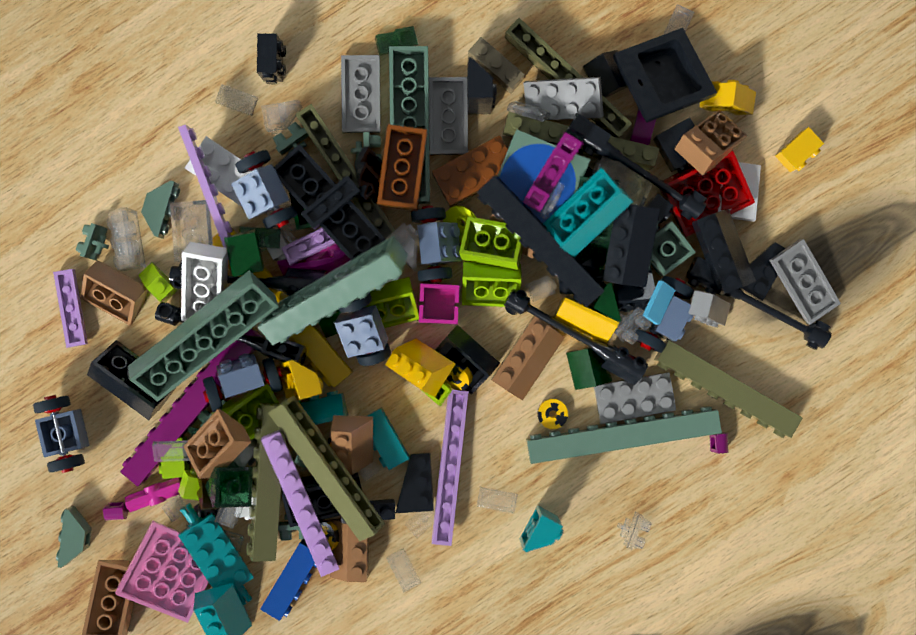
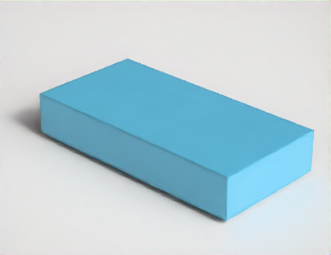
M658 281L643 316L652 323L660 325L675 293V289L664 281Z

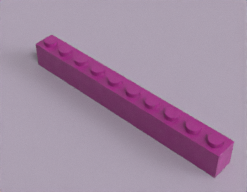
M251 328L244 334L247 336L264 337L254 328ZM236 340L210 360V365L206 369L203 368L196 377L198 379L195 383H190L185 388V395L174 401L172 404L173 409L169 413L166 412L159 421L161 423L157 428L153 427L147 434L149 438L135 448L134 451L136 453L132 458L128 457L122 464L124 468L120 473L137 487L143 485L159 466L162 457L176 440L186 434L198 419V415L210 405V402L206 403L203 391H205L203 379L213 376L221 390L222 385L216 366L220 365L219 363L224 360L230 359L233 361L239 359L240 355L246 353L252 355L255 349L246 343Z

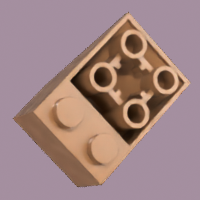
M718 110L686 132L675 150L700 174L704 175L714 168L748 135L724 113Z

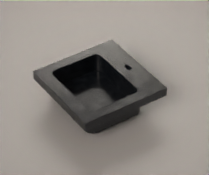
M683 28L621 50L613 55V59L646 123L715 97L717 94Z

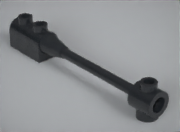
M577 113L566 133L582 142L584 146L583 151L591 156L595 153L616 162L618 161L678 200L679 209L682 210L680 214L688 220L692 217L697 219L707 205L705 202L707 200L706 197L695 190L685 195L678 192L622 155L620 150L608 142L611 137L609 133Z
M695 257L685 276L689 279L688 284L696 288L701 285L706 288L705 293L718 294L706 260L701 257ZM740 288L726 294H721L742 300L803 332L804 340L808 341L806 346L811 349L817 350L818 347L823 349L831 338L832 332L829 331L831 326L817 320L816 323L806 326L745 294Z
M182 262L179 266H172L169 273L170 284L177 289L182 288ZM288 268L284 276L258 279L268 288L284 292L290 296L325 276L326 271ZM228 276L227 283L233 284L240 276Z
M513 288L504 303L505 309L509 314L521 315L529 312L586 344L604 360L601 365L602 368L633 385L644 376L648 368V364L643 357H635L629 354L627 348H619L615 345L612 346L593 340L530 304V297L527 296L524 290L517 291Z
M161 302L155 312L156 320L176 326L179 322H185L181 321L180 307ZM242 335L237 339V341L246 343L248 346L261 352L264 356L282 362L293 360L303 365L307 354V349L304 345L289 340L272 345L266 337Z

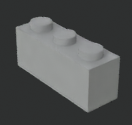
M694 291L689 314L695 316L694 320L718 328V325L725 326L730 303L714 294Z

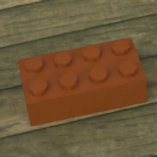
M387 125L377 201L378 206L418 211L428 136L427 129Z
M500 135L432 171V175L450 208L476 195L477 191L494 174L498 176L508 151Z

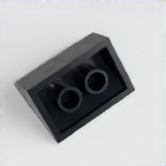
M458 325L435 349V351L449 360L459 361L469 368L473 377L472 382L465 390L469 391L471 395L500 364L498 360Z

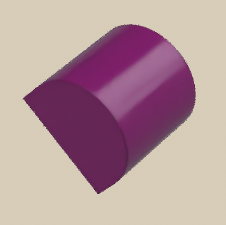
M722 432L710 435L711 452L717 454L729 453L728 433Z
M125 502L108 503L103 508L104 519H127L128 509Z

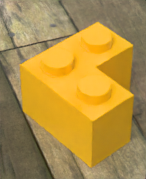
M728 80L727 83L711 81L717 91L716 96L700 102V108L709 112L720 110L728 111L734 115H753L756 91L750 89L748 85L740 84L738 80Z

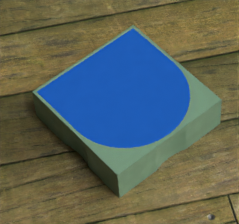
M516 129L498 177L522 202L556 145ZM575 154L540 212L525 204L543 224L577 192L590 159Z

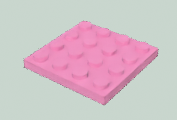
M152 521L115 594L188 623L194 612L195 593L204 591L208 581L178 537V534L181 532Z

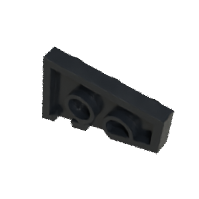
M774 242L750 263L756 281L740 289L759 301H763L778 276L769 260L786 248Z
M431 453L411 454L395 513L434 511Z

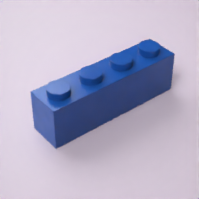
M304 539L297 546L260 610L278 621L283 616L287 618L293 608L290 606V603L293 599L297 601L302 592L299 588L302 583L307 584L312 576L310 573L313 566L317 567Z

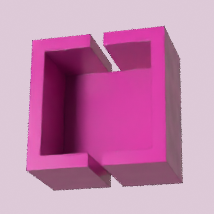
M420 284V302H424V305L419 306V323L458 324V307H455V303H459V285Z

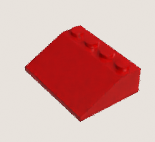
M733 150L704 175L700 174L693 166H690L663 180V182L683 195L689 192L692 193L695 190L707 198L705 201L707 205L697 219L692 217L688 220L680 214L682 210L679 209V201L660 189L663 198L673 205L670 211L685 237L695 233L692 222L717 213L720 204L721 210L731 209L729 211L732 215L755 203Z

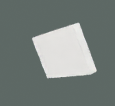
M738 162L755 203L731 216L732 219L754 222L757 212L761 165ZM721 204L718 208V212L723 211L721 210Z

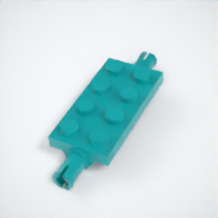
M191 503L187 504L186 508L185 506L182 507L180 512H182L189 524L187 529L178 534V537L211 587L215 588L233 583L243 605L246 604L245 601L250 602L252 597L247 592L244 584L253 579L254 576L214 514L211 513L202 518L197 515Z

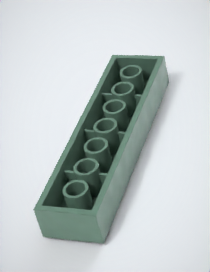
M389 46L390 125L427 129L428 136L419 204H430L428 46Z
M392 236L278 302L279 307L261 321L258 326L259 330L272 345L278 342H285L290 335L301 333L305 327L310 324L311 326L317 324L324 316L329 317L333 315L340 307L346 308L358 297L359 299L364 298L374 288L378 290L387 281L398 279L402 275L408 254L395 236Z
M249 270L128 366L129 380L156 401H159L276 310L279 306L275 294Z

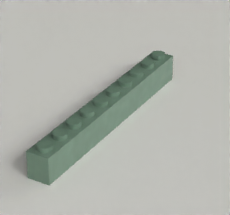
M712 406L701 407L700 411L693 412V409L682 410L681 414L674 415V412L662 414L663 417L655 418V415L643 417L644 420L636 421V418L624 420L625 423L617 424L615 421L605 423L606 426L604 427L589 425L586 430L571 428L568 429L567 433L552 431L549 432V436H541V434L530 435V439H526L529 461L531 464L720 434L722 430L719 412L716 409H712Z

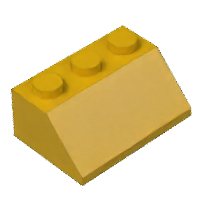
M568 298L561 299L553 317L576 331L591 337V339L606 344L619 322Z
M415 338L396 347L385 365L420 390L435 397L455 366V363Z
M293 360L276 365L280 368L283 377L280 380L286 399L294 395L297 400H301L322 393V380L313 371Z

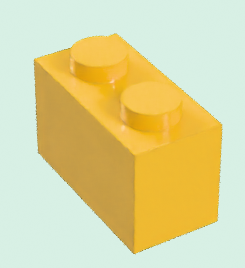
M807 127L782 148L775 157L789 172L794 170L800 171L807 165L805 161L809 157L814 158L821 152L819 148L824 143L810 127Z

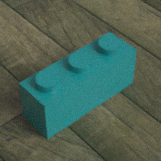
M381 407L367 415L368 417H373V450H378L381 456L379 461L382 466L391 470L407 461L410 456L383 408Z

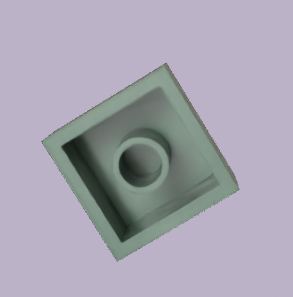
M673 222L668 223L656 232L651 265L660 277L668 274L695 253Z

